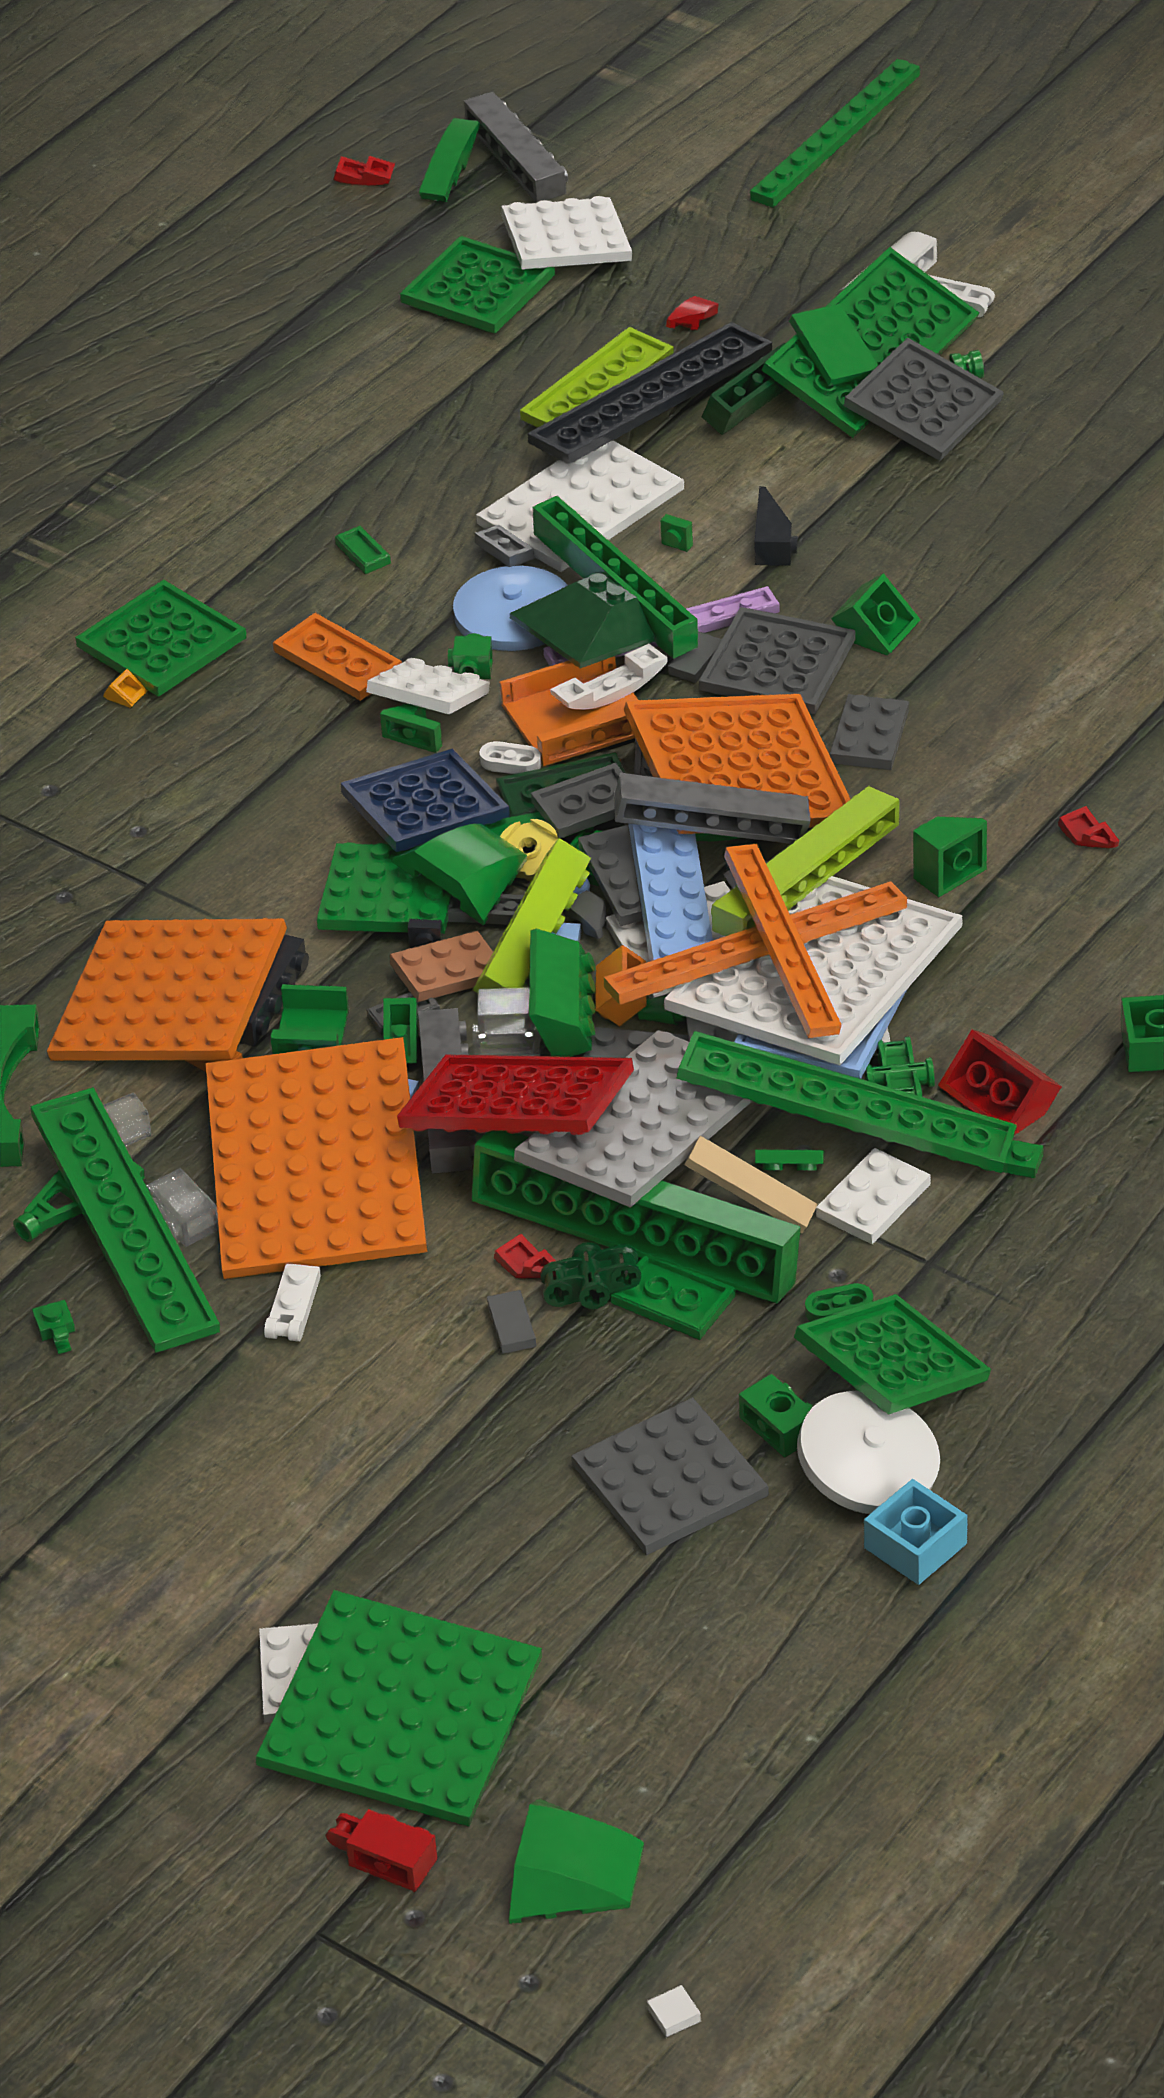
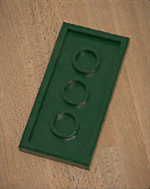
M616 752L496 778V787L501 799L509 806V817L538 812L531 802V792L616 763L623 773L625 772Z

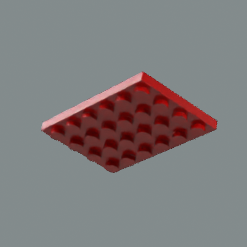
M445 1054L397 1115L399 1128H412L414 1131L443 1129L446 1132H455L463 1129L475 1130L478 1133L503 1130L512 1134L522 1131H538L540 1134L570 1132L572 1135H582L590 1132L634 1071L632 1058Z

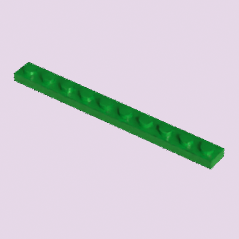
M896 59L750 190V200L774 208L920 76V66L909 63L906 60Z

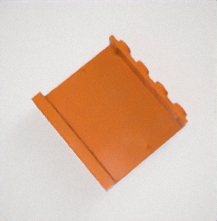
M615 656L583 668H578L570 661H565L500 681L502 707L529 746H533L540 751L543 766L635 738L623 711L626 701L638 700L634 693L605 706L593 709H571L551 695L550 692L551 688L573 678H577L584 684L616 669Z

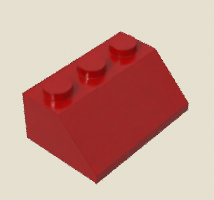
M973 1029L938 1084L940 1088L973 1112L1017 1124L1015 1134L1044 1116L1062 1088L1060 1084L993 1036Z

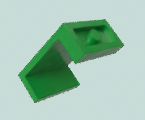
M282 984L283 1012L279 1029H272L270 1038L272 1054L342 1045L349 1014L347 987Z

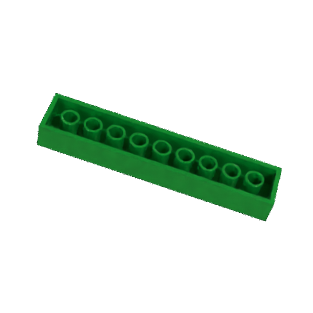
M491 1130L475 1144L472 1187L473 1202L607 1247L621 1244L630 1245L635 1248L640 1258L647 1256L649 1261L655 1263L657 1262L653 1259L705 1275L733 1286L735 1290L777 1304L796 1282L801 1226L662 1180L632 1207H629L514 1161L515 1149L528 1139V1136L519 1133L512 1134L503 1130Z

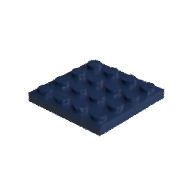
M453 749L341 782V794L395 852L410 850L412 847L424 844L443 833L461 826L475 823L482 825L493 824L498 820L509 817V806Z

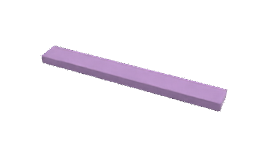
M767 586L687 608V610L698 619V631L706 633L730 626L740 607L778 613L780 612V604ZM655 642L649 643L653 647L658 646ZM544 648V657L550 666L569 661L552 648ZM630 650V651H627V652H625V653L616 655L615 657L623 656V655H625V654H627V653H629V652H631V651H633V650Z

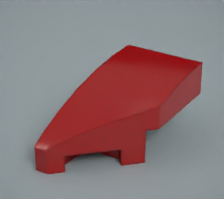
M693 296L680 304L667 318L666 327L675 328L681 325L691 330H698L700 319L717 315L719 303Z
M1087 806L1059 817L1058 826L1075 845L1115 848L1119 845L1120 840L1105 821L1099 823Z
M522 1234L496 1249L494 1253V1259L515 1278H540L541 1269L546 1264L556 1261L545 1249L539 1252ZM553 1271V1277H556L555 1271Z

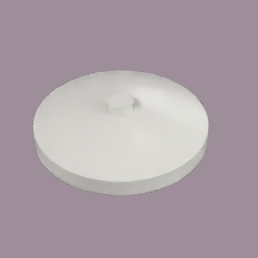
M859 1391L837 1393L818 1402L808 1412L798 1435V1457L809 1480L826 1497L845 1508L857 1512L871 1514L912 1478L931 1490L939 1471V1448L933 1433L922 1418L910 1408L887 1414Z

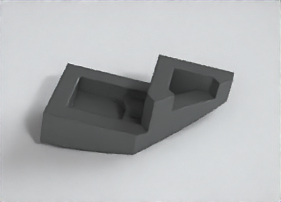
M586 890L578 894L571 908L568 911L564 909L563 913L570 918L580 921L585 934L597 939L603 936L602 927L607 926L606 917H608L605 901Z

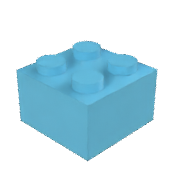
M913 1478L864 1519V1548L918 1585L967 1544V1514Z

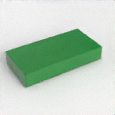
M361 526L335 536L336 545L365 574L391 564L390 555Z

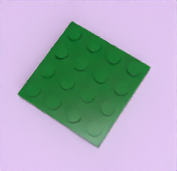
M460 236L400 293L401 303L496 334L555 276V267L522 269L516 253Z
M164 579L75 637L78 648L121 674L128 669L148 691L158 697L247 638L246 628Z
M352 842L336 843L317 916L318 930L408 933L409 919L441 920L442 932L445 934L448 922V909L450 908L449 905L452 897L450 893L424 875L420 874L414 878L392 863L393 857L410 850L395 852L390 845L383 843L376 845L355 844Z
M897 1294L798 1325L794 1334V1338L805 1346L809 1352L815 1354L831 1370L842 1376L857 1391L863 1393L887 1414H892L988 1381L991 1372L987 1365Z

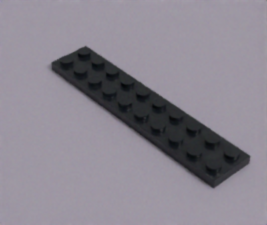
M730 322L528 433V443L567 464L576 462L578 459L617 439L630 430L639 427L641 424L679 405L686 399L740 371L751 363L760 360V358L772 351V342Z

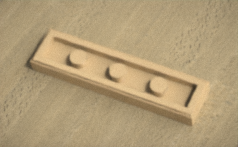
M699 1136L684 1164L774 1218L801 1226L800 1233H803L807 1228L818 1205L702 1136Z

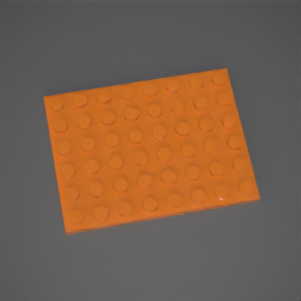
M403 1037L206 1063L221 1265L224 1279L282 1272L286 1264L319 1267L428 1252L414 1130L412 1128H399L397 1115L410 1100Z

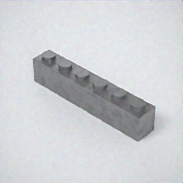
M493 91L464 100L465 120L479 121L480 126L477 137L536 203L566 194V182L568 181L566 169L557 163L552 153H548L541 141L536 139L531 134L529 128L519 121L517 115L508 109L504 100H500Z
M620 773L614 795L615 822L789 844H793L795 840L806 834L810 825L808 796Z
M458 1008L418 1011L424 1081L445 1054L469 1055L468 1043L461 1044V1041L467 1040L466 1021H459ZM428 1129L432 1173L472 1170L471 1156H474L476 1135L469 1136V1133L475 1132V1130L460 1129L455 1132H446L443 1129Z

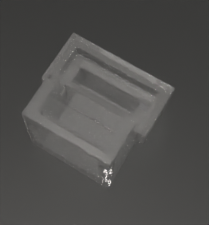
M529 988L479 989L478 1025H473L474 1055L540 1056V1034L529 1016Z

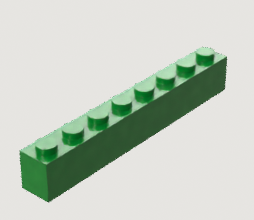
M556 495L533 506L534 535L583 579L588 578L592 574L603 573L636 596L653 631L655 643L674 659L698 647V619L559 496Z

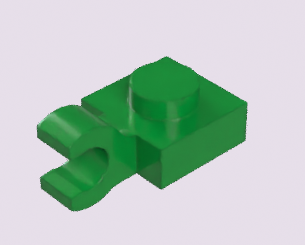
M62 1300L33 1308V1318L42 1341L52 1338L58 1354L71 1351L68 1338L69 1333L75 1332V1326L66 1301Z

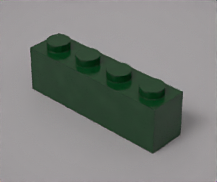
M782 343L710 395L701 417L721 435H724L786 390L785 387L762 371L764 363L785 343Z

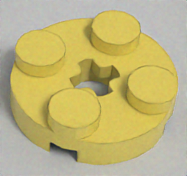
M530 819L531 823H524L522 825L520 821L513 823L500 835L501 838L523 853V847L530 848L532 845H536L533 852L525 853L527 861L516 876L517 878H525L529 882L532 881L545 855L558 839L556 830L547 822L538 819Z

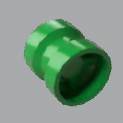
M979 350L969 351L966 355H961L960 353L949 355L950 362L980 379L983 378L984 365Z

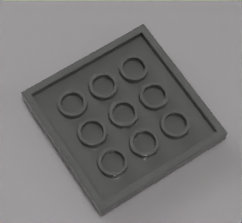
M907 338L845 397L843 406L941 461L1002 401L1004 392Z
M740 607L699 679V690L730 697L800 694L809 713L816 714L855 641V630Z
M693 1397L572 1455V1465L645 1555L659 1550L769 1496V1487Z

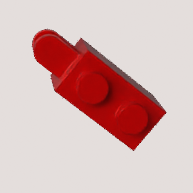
M370 1809L367 1810L362 1819L346 1813L339 1814L336 1819V1827L330 1828L326 1833V1839L331 1845L347 1851L349 1866L414 1892L417 1891L438 1859L435 1835L424 1828L410 1826L396 1820L391 1815L380 1814Z

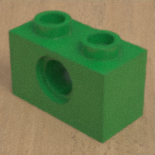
M771 1373L739 1393L740 1419L784 1458L797 1450L800 1429L805 1417L813 1406L802 1401L794 1394V1391L787 1383H782Z

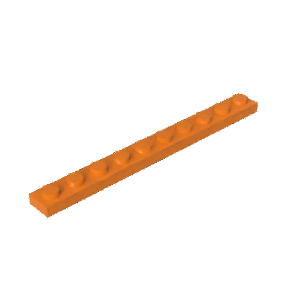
M890 881L791 914L790 916L804 944L837 931L861 925L867 921L906 909L907 897ZM755 926L605 976L604 988L620 1005L686 982H691L712 973L721 972L724 969L742 963H747L769 955Z

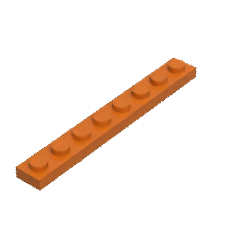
M757 844L726 847L724 858L807 1037L839 1035L842 1024Z

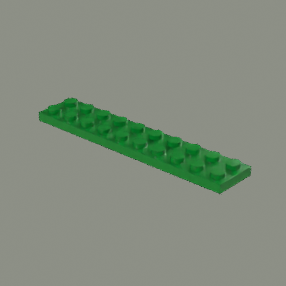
M697 1031L693 1032L676 1077L693 1085L715 1089L727 1095L739 1096L758 1104L780 1108L789 1113H797L817 1119L823 1123H831L848 1128L854 1132H862L882 1138L888 1142H896L913 1147L919 1151H927L947 1157L953 1161H961L987 1171L999 1173L1003 1171L1017 1124Z
M94 1087L31 1106V1116L154 1352L157 1353L219 1333L220 1323Z

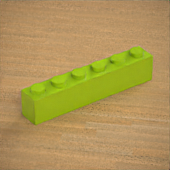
M557 839L545 855L475 984L473 991L504 1010H507L513 1001L517 1003L521 1001L529 987L524 983L527 978L530 979V930L537 928L555 934L558 932L566 918L561 915L563 910L568 911L578 896L573 892L576 887L581 888L590 873L586 870V867L591 857L562 839Z

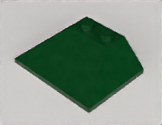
M603 573L592 574L588 578L576 581L510 613L511 620L578 668L589 666L655 642V636L638 598Z

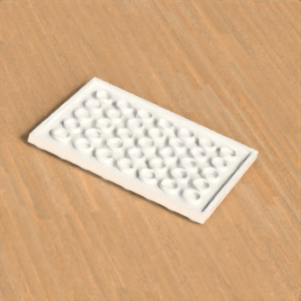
M831 876L817 889L815 888L804 899L797 902L788 912L791 915L869 889L870 887ZM907 899L906 909L804 943L842 1024L839 1035L807 1037L770 955L677 985L665 997L664 1007L665 1010L680 1014L681 1016L734 1031L738 1034L784 1047L800 1054L812 1056L828 1063L841 1065L962 927V915Z

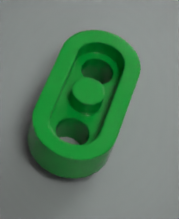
M859 1283L813 1292L805 1300L806 1318L811 1322L873 1302V1292L868 1286Z

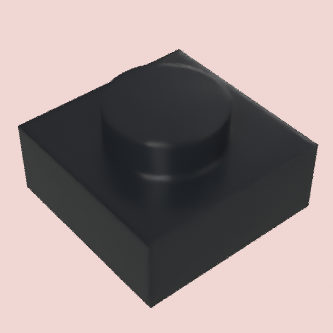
M409 919L408 936L410 948L443 940L442 921Z

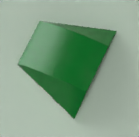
M476 823L455 828L392 858V863L414 878L422 874L460 900V910L483 926L488 920V913L494 905L497 906L500 902V895L506 886L511 885L527 861L525 853L484 825Z
M540 1798L529 1805L514 1865L509 1924L522 1922V1917L545 1914V1919L556 1918L559 1912L574 1910L587 1914L630 1908L644 1850V1842L614 1826L573 1813Z

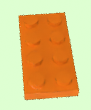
M317 613L312 614L273 642L275 653L360 701L371 694L366 692L369 679L402 663L396 657Z

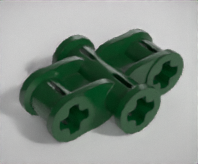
M591 1242L577 1245L572 1252L571 1258L550 1262L541 1269L540 1278L543 1285H545L543 1290L544 1300L554 1307H562L576 1302H580L581 1305L589 1309L603 1307L608 1303L611 1293L632 1289L640 1283L641 1270L636 1265L638 1262L637 1251L632 1246L626 1244L602 1250L600 1246ZM585 1252L588 1254V1261H585ZM620 1254L623 1255L624 1263L620 1262ZM553 1271L556 1272V1280L553 1279ZM625 1271H628V1280L625 1278ZM558 1288H561V1297L558 1295ZM593 1290H596L597 1299H594Z

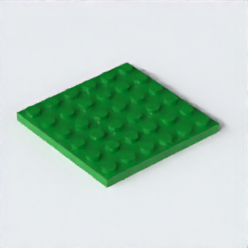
M334 1590L256 1755V1765L470 1827L540 1663L542 1648Z

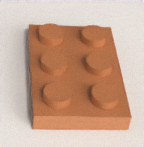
M475 931L390 954V965L414 998H417V1002H421L429 998H436L473 988L493 951L480 933Z

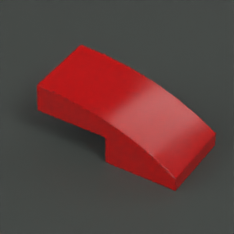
M341 156L333 180L353 185L373 186L388 184L395 163L369 156L365 164Z

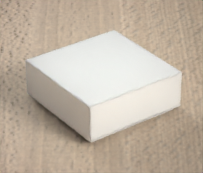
M682 1985L647 2001L649 2012L666 2037L701 2022L699 2010Z

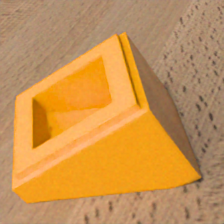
M126 669L109 685L103 697L131 708L148 690Z

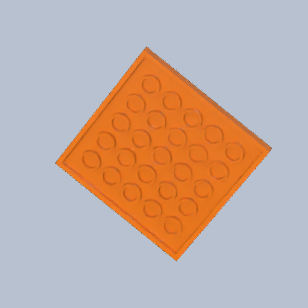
M800 694L625 702L623 711L653 777L808 796L810 811L809 828L819 824L835 810L851 800ZM677 830L678 834L701 833V832Z
M284 919L106 921L47 1049L50 1061L232 1060L287 930Z

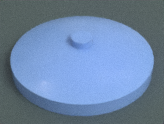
M505 566L487 570L468 580L457 592L453 603L455 624L463 636L471 633L491 636L492 649L519 651L544 645L545 643L511 620L510 613L568 585L557 575L536 567Z

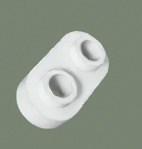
M494 741L481 747L480 763L483 768L489 771L518 774L540 769L541 754L533 746Z

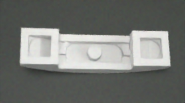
M648 643L625 654V665L584 684L577 678H573L551 688L550 692L551 695L571 709H593L605 706L633 693L646 684L668 662L667 657Z

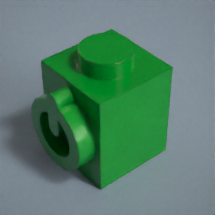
M476 633L466 636H455L454 648H448V666L453 667L455 673H473L479 675V679H491L493 666L492 637Z

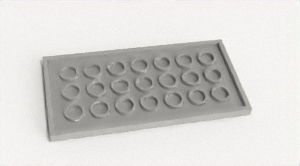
M658 1030L625 1057L632 1058L634 1071L589 1133L582 1135H572L570 1132L540 1134L536 1131L515 1149L514 1161L632 1207L640 1198L688 1158L699 1136L709 1140L748 1106L752 1100L735 1095H727L715 1089L693 1085L687 1081L677 1079L678 1068L689 1042L675 1037L669 1032Z

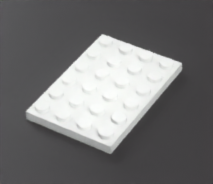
M612 440L571 464L558 460L476 514L477 524L485 529L496 525L502 526L534 548L535 558L562 572L569 565L534 535L533 506L557 495L609 540L684 489V480Z

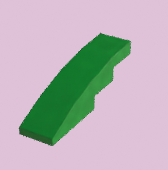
M452 119L427 168L419 190L422 199L447 202L452 185L456 186L461 169H466L480 126L479 121Z

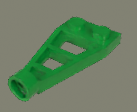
M134 1162L142 1179H144V1169ZM60 1170L57 1171L26 1207L24 1213L13 1221L17 1234L26 1242H31L46 1229L82 1214ZM58 1192L63 1193L74 1201L59 1209H55L47 1203Z

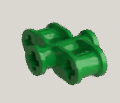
M910 1036L904 1037V1040L883 1042L882 1039L879 1040L878 1047L876 1048L878 1066L871 1067L868 1064L864 1072L866 1081L921 1097V1085H928L929 1088L935 1086L932 1058H926L923 1062H914Z

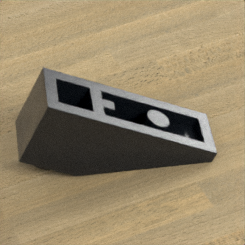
M759 486L754 539L755 565L791 566L792 554H797L798 536H792V523L767 488Z

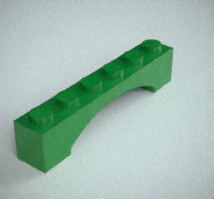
M36 1004L0 1005V1167L22 1166L25 1146L21 1119H14L7 1110L5 1094L9 1080L18 1064L30 1051H37L40 1023Z

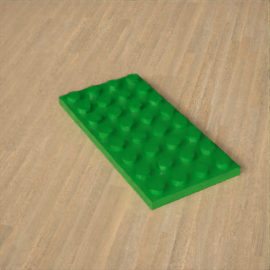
M891 247L883 252L826 305L841 304L878 365L907 338L940 355L976 321L979 315L977 310ZM797 334L764 363L763 372L852 438L870 422L868 419L843 406L845 397L865 378L828 386Z

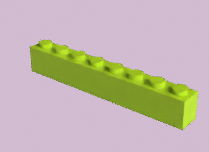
M868 786L766 863L787 910L791 909L815 888L817 889L826 882L828 878L834 876L899 826V799ZM737 885L712 904L713 932L722 936H728L756 926Z

